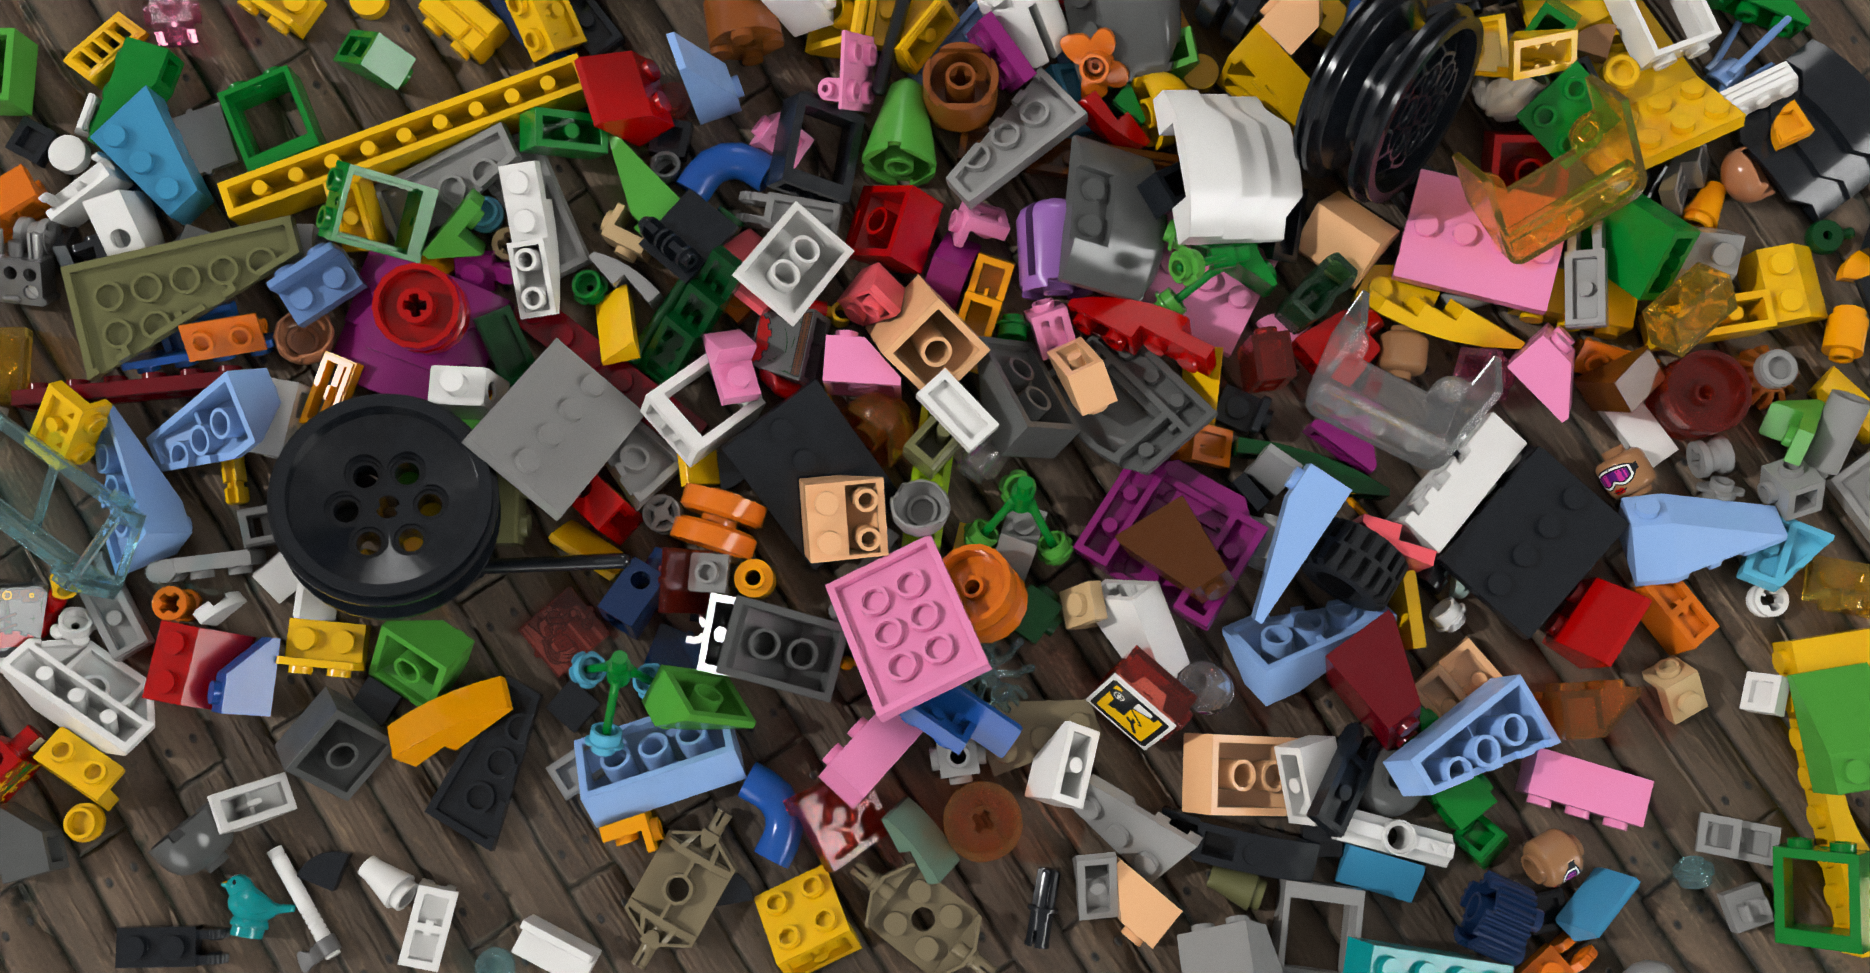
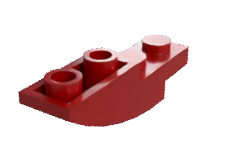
M1116 297L1073 298L1067 304L1072 324L1078 331L1086 335L1092 333L1102 338L1109 347L1116 351L1125 350L1136 355L1144 344L1153 354L1157 356L1166 355L1176 360L1186 371L1191 373L1198 371L1207 377L1210 376L1217 365L1215 347L1192 336L1190 319L1170 309L1151 303Z

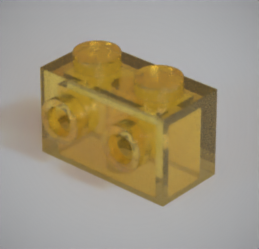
M1701 262L1693 265L1642 311L1650 342L1681 358L1738 308L1731 275Z

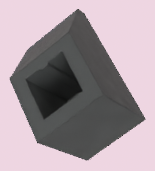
M16 802L0 803V876L3 884L30 879L70 867L61 828Z

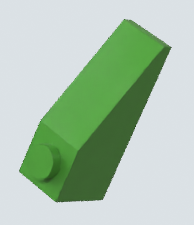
M609 133L608 141L630 213L637 223L633 229L643 238L638 227L641 218L645 216L656 217L660 221L680 198L621 138Z

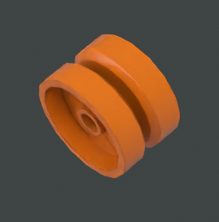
M686 483L680 502L686 509L702 516L701 518L689 515L676 516L670 536L721 554H728L744 560L752 559L757 541L752 535L739 531L736 528L737 526L748 529L762 528L768 510L767 507L727 490Z
M967 544L950 551L943 558L980 643H993L1003 639L1020 625L1027 611L1028 593L1022 578L996 549L983 544Z

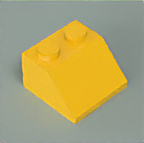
M1795 243L1755 250L1740 259L1737 274L1742 293L1770 289L1778 326L1769 330L1827 319L1828 314L1810 246Z

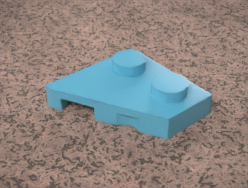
M1780 516L1788 535L1787 540L1753 554L1742 556L1736 578L1774 593L1786 584L1794 574L1807 565L1824 547L1829 545L1834 540L1835 535L1795 519L1785 521Z

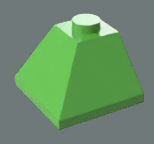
M444 620L386 621L381 626L368 674L419 707L450 691L466 667L475 641L463 631L454 628Z
M661 664L641 701L651 721L656 727L662 729H753L757 723L728 676L698 671L697 669Z

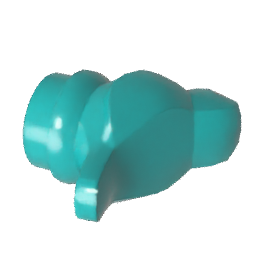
M236 874L221 883V886L226 888L229 894L227 901L228 909L234 915L229 923L232 925L230 935L261 940L265 930L269 928V919L276 915L291 913L296 910V905L274 902L260 891L247 875Z

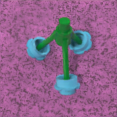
M622 650L615 651L606 662L594 651H589L588 653L581 651L575 654L571 660L572 666L569 668L571 680L574 683H579L581 688L591 689L604 679L607 672V681L611 685L604 722H598L591 726L590 735L585 736V743L598 756H612L624 747L623 731L619 726L613 724L620 688L626 686L630 679L633 678V687L638 692L639 697L643 699L660 665L658 663H648L637 669L631 664L627 653Z

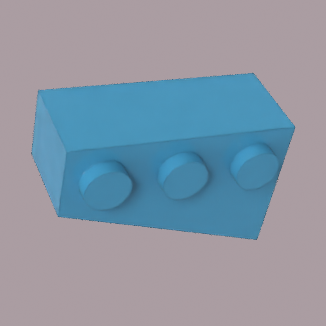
M145 85L95 131L90 138L169 217L184 226L186 224L190 225L215 201L194 160L191 158L179 129L176 128L165 99Z

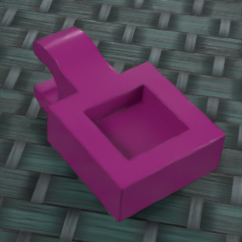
M484 251V254L481 256L454 257L455 275L460 280L487 291H495L498 288V282L514 284L510 261L496 262L495 251Z

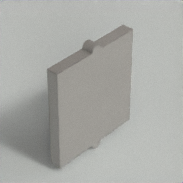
M219 102L194 111L187 109L186 114L172 118L176 128L179 129L183 137V142L191 158L194 160L202 176L206 174L213 176L217 170L240 163L230 129Z

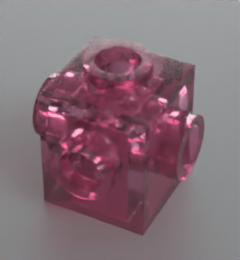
M149 0V5H142L146 27L153 28L158 46L175 48L199 45L196 24H203L199 1Z
M1461 347L1451 383L1467 394L1468 400L1479 404H1490L1491 400H1507L1509 389L1514 385L1516 376L1507 368L1510 360L1503 356L1504 352L1500 349Z

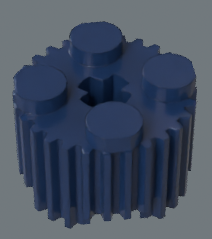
M1488 870L1484 874L1483 880L1480 879L1479 882L1469 881L1468 887L1464 889V894L1460 897V906L1465 908V913L1462 916L1463 921L1461 922L1462 927L1456 925L1453 936H1455L1457 944L1503 964L1509 963L1517 966L1524 959L1527 939L1531 936L1530 932L1537 933L1541 929L1545 913L1543 910L1536 908L1538 902H1536L1537 896H1535L1536 893L1533 889Z

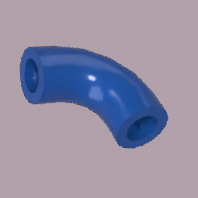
M743 142L720 143L701 151L686 166L676 183L685 192L690 188L707 203L716 189L728 180L743 181L757 191L762 192L767 187L766 183L772 156L761 149Z
M755 762L738 794L739 798L760 809L765 817V828L754 851L768 860L789 869L798 851L804 831L802 804L791 784L774 770Z

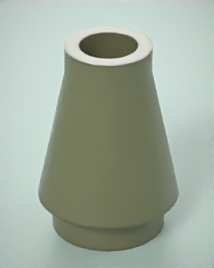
M1213 865L1206 887L1215 890L1245 911L1248 908L1258 911L1268 881L1259 878V875Z

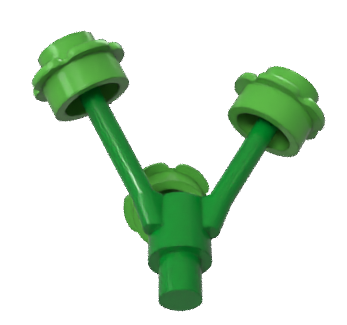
M1171 219L1165 231L1163 241L1169 243L1168 251L1171 252L1172 249L1178 251H1174L1171 254L1168 268L1173 280L1178 284L1183 283L1187 287L1178 294L1170 287L1161 293L1156 291L1155 297L1157 301L1153 304L1183 315L1187 312V309L1182 301L1225 269L1236 267V263L1250 261L1249 247L1241 246L1234 248L1232 244L1224 246L1221 244L1196 245L1207 250V257L1204 258L1198 250L1186 247L1187 245H1178L1174 219ZM1205 266H1209V270L1205 272Z
M1020 469L1012 470L1009 475H1004L1001 478L999 490L1002 492L1001 499L1005 504L989 522L979 518L973 523H967L964 526L965 545L983 544L995 549V544L999 540V534L995 527L1012 511L1020 514L1028 512L1033 516L1043 535L1037 542L1038 558L1041 562H1045L1047 565L1058 566L1065 563L1073 552V541L1071 538L1065 536L1062 531H1050L1034 499L1036 491L1035 480L1032 477H1028L1027 473Z

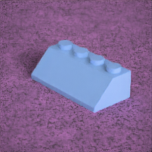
M650 716L619 726L623 731L622 738L625 746L608 757L594 754L591 751V747L584 751L583 747L588 746L585 743V737L574 740L580 799L596 828L747 778L735 729H662L656 727L651 721ZM602 768L606 775L594 782L592 774Z

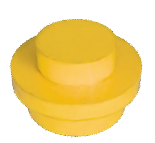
M89 802L73 806L63 821L65 833L72 840L82 843L97 839L103 833L106 826V816L102 808Z

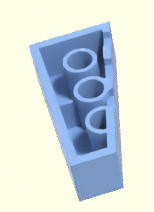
M1521 674L1490 678L1384 760L1383 764L1403 796L1434 795L1473 779L1476 775L1486 771H1493L1503 767V764L1535 754V751L1545 747H1552L1562 742Z

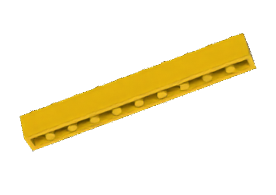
M577 53L219 182L217 185L228 218L239 226L292 215L325 203L327 196L322 182L327 180L328 173L332 167L336 166L337 160L395 176L499 122L507 124L511 134L520 131V114L534 107L577 111L588 107L574 60L579 58Z

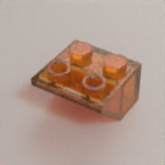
M1624 679L1548 683L1545 684L1546 691L1532 692L1559 739L1574 740L1607 737L1639 698L1641 687H1625Z

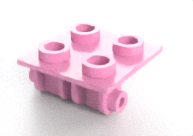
M842 30L840 78L828 77L820 81L818 94L823 100L839 102L838 109L871 113V105L875 100V95L872 92L873 66H875L878 56L874 37Z

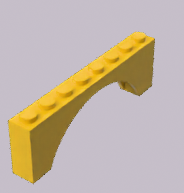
M1870 627L1772 643L1774 650L1772 653V663L1774 669L1779 675L1785 677L1790 674L1865 662L1870 667ZM1789 689L1785 709L1788 713L1791 727L1789 730V740L1792 747L1796 750L1799 763L1797 776L1800 785L1805 790L1808 803L1806 817L1814 830L1817 846L1830 847V841H1848L1857 843L1858 850L1870 851L1855 825L1845 794L1813 793ZM1817 861L1824 875L1826 885L1824 886L1823 893L1827 904L1831 907L1834 920L1833 927L1850 929L1848 864ZM1870 951L1864 954L1842 952L1860 958L1870 957Z

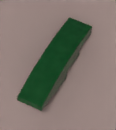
M721 244L714 248L697 278L688 283L674 310L663 318L636 367L658 386L685 368L703 343V334L710 333L734 297L741 283L732 274L743 263Z
M1238 437L1232 442L1231 458L1256 460L1263 448L1272 443L1303 465L1302 469L1306 464L1312 463L1352 489L1348 497L1380 501L1390 496V488L1354 468L1317 453L1276 442Z

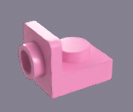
M781 112L771 114L768 117L763 115L751 131L755 136L749 145L762 148L772 156ZM802 129L794 168L797 167L815 140Z
M962 201L959 209H954L951 213L948 230L951 231L954 246L962 248L970 231L984 239L995 238L1005 241L1010 231V225L1005 209L981 202L970 210Z
M1051 297L1043 298L1033 302L1032 308L1023 311L1025 319L1030 322L1037 350L1043 361L1049 359L1048 351L1076 339L1067 306L1061 301L1054 300Z

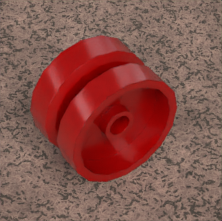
M409 263L395 267L381 278L373 293L371 309L376 326L387 339L413 353L434 355L448 351L461 341L469 327L471 309L466 293L455 280L429 264ZM427 305L426 310H420L421 315L419 316L420 307Z

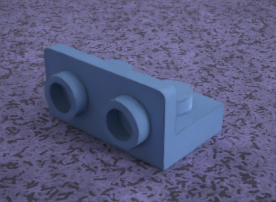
M331 241L313 246L308 250L306 257L295 264H287L279 268L274 273L275 277L266 282L268 288L280 296L297 325L302 328L312 324L368 287L346 251Z

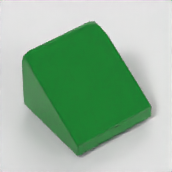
M1127 82L1112 101L1109 109L1116 118L1129 111L1141 128L1146 118L1131 84Z
M1483 814L1462 831L1456 830L1452 834L1453 842L1483 870L1498 857L1510 842L1508 835Z

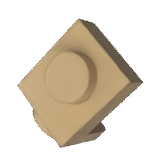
M618 202L615 209L609 210L604 216L601 223V230H603L601 235L608 245L616 248L614 253L622 259L631 263L638 259L647 264L652 255L639 245L643 238L625 230L631 218V213L625 205Z
M1101 580L1087 581L1059 592L1066 630L1098 627L1097 622L1108 619Z
M1675 655L1662 659L1642 671L1643 679L1657 689L1665 718L1674 725L1708 707L1698 671Z

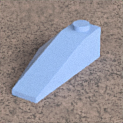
M675 32L666 34L700 125L742 111L738 98L745 95L738 75L730 77L724 62Z
M256 368L226 371L146 438L154 461L161 472L242 458L260 444L281 404L277 388L271 379L268 369Z
M112 406L107 417L108 423L102 430L95 446L97 471L106 476L104 494L100 496L101 507L110 509L112 529L104 530L105 540L115 575L119 576L143 568L155 560H163L177 554L191 536L193 526L191 518L186 514L181 498L116 407Z
M1312 463L1306 464L1303 469L1296 466L1284 484L1289 490L1283 498L1251 617L1261 624L1352 492V489Z
M1661 493L1622 497L1618 512L1629 523V526L1622 532L1619 539L1636 587L1677 583L1688 579L1689 574L1705 567L1709 570L1721 566L1723 560L1736 555L1747 556L1784 542L1788 537L1777 508L1772 505Z
M1337 599L1328 601L1324 608L1305 611L1302 605L1290 607L1289 614L1271 617L1268 614L1262 624L1250 615L1222 627V633L1244 684L1265 706H1268L1300 692L1326 673L1325 656L1384 612L1390 610L1396 621L1397 614L1387 605L1383 611L1375 612L1353 607Z

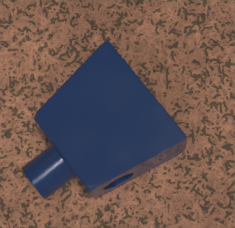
M659 547L654 548L646 562L636 557L632 558L630 566L623 570L598 605L604 621L637 641L669 591L670 585L665 574L675 558ZM643 583L649 584L644 589H637Z

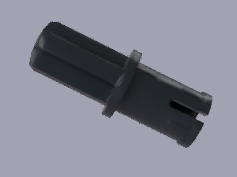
M1040 867L1038 869L1032 903L1027 905V908L1031 909L1026 939H1024V944L1031 947L1032 944H1035L1034 948L1049 949L1053 917L1059 911L1055 907L1061 873L1057 869L1050 867Z

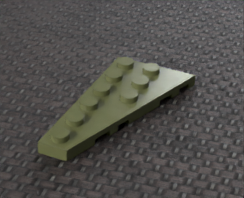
M291 215L60 267L87 379L96 381L179 330L178 325L192 323L273 274L279 268L304 255L295 217Z

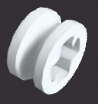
M1755 585L1747 592L1746 605L1755 616L1761 618L1776 617L1787 610L1789 595L1783 587L1773 593ZM1772 595L1774 603L1762 605L1761 597Z

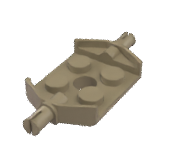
M718 807L708 828H703V830H669L625 906L626 912L642 936L640 938L642 944L631 960L633 965L639 964L638 968L646 970L653 954L660 947L692 948L698 943L696 942L698 936L732 876L739 870L721 840L723 831L733 817L731 813ZM675 878L684 879L689 886L688 895L682 901L674 899L669 891L670 883Z
M859 860L855 865L856 867H853L850 871V874L868 886L867 889L870 891L864 927L867 929L869 927L925 973H952L963 967H970L976 973H988L986 970L990 973L996 972L997 967L983 958L977 949L982 920L981 913L941 882L928 884L915 861H910L885 874L880 872L877 874ZM925 907L933 912L935 921L930 928L919 929L913 924L912 914L918 908Z

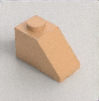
M1082 337L1047 352L1071 403L1082 416L1098 414L1104 411L1109 404L1118 401L1103 360Z
M1117 856V918L1125 925L1121 932L1138 947L1145 942L1153 949L1183 911Z

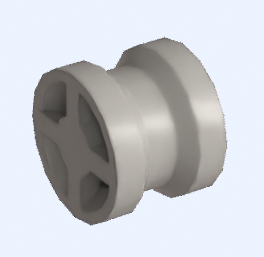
M25 216L18 218L13 228V239L23 240L24 253H28L27 233L35 231L42 234L43 255L55 256L52 246L62 232L60 224L51 221L49 218H44L40 221Z
M1724 436L1713 437L1706 443L1701 440L1692 441L1687 446L1686 458L1691 473L1698 479L1709 477L1712 472L1719 474L1730 473L1735 467L1733 447Z
M666 494L653 496L645 503L642 510L645 524L651 530L661 535H670L675 517L685 515L682 505Z

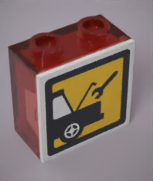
M1136 645L1106 673L1086 698V701L1145 751L1159 740L1164 743L1175 730L1179 732L1189 722L1194 714L1189 709L1198 697Z

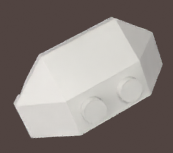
M28 638L0 662V672L34 710L59 727H65L102 753L126 756L155 729L154 700L142 698L147 678L124 662L114 661L109 652L93 641H89L88 645L84 647H75L71 641L63 639L41 641L38 638Z

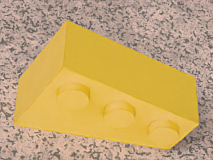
M1257 23L1230 53L1216 83L1231 96H1257L1267 111L1289 124L1294 137L1298 112L1311 79Z

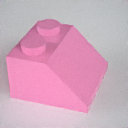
M1547 323L1525 342L1522 349H1517L1512 354L1507 368L1563 423L1569 418L1573 402L1575 349L1571 345L1575 341L1561 326L1554 329Z
M836 330L835 335L826 334L823 384L827 394L902 400L901 377L865 337H858L859 333L852 330Z

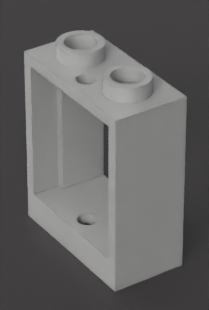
M1278 879L1272 943L1283 973H1343L1348 936L1361 938L1365 901L1364 890L1354 886L1317 881L1309 883ZM1291 897L1344 904L1337 971L1284 964Z

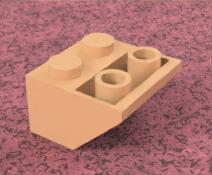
M1269 0L1260 10L1264 17L1258 24L1292 55L1323 22V0Z
M832 475L799 479L804 554L810 563L889 555L883 477Z

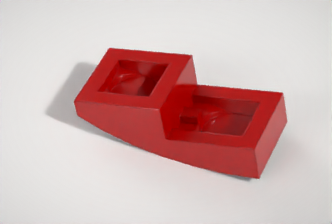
M1096 90L1077 101L1087 112L1088 122L1085 124L1109 144L1141 149L1151 142L1129 111L1116 118Z

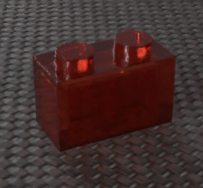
M1276 326L1255 329L1254 335H1250L1237 350L1243 391L1249 394L1281 390L1297 376L1290 330L1277 331Z

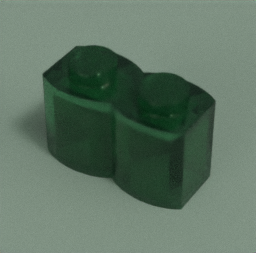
M1339 252L1329 255L1302 279L1300 285L1281 301L1276 309L1275 318L1293 335L1303 332L1325 315L1331 308L1334 300L1352 286L1356 280L1358 270Z

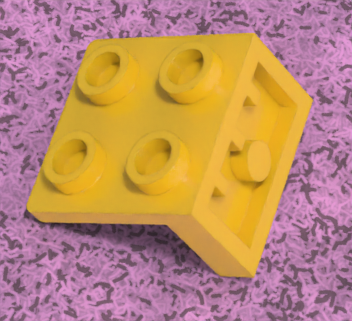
M825 865L813 868L754 898L776 964L783 973H811L862 949L858 935L845 916Z

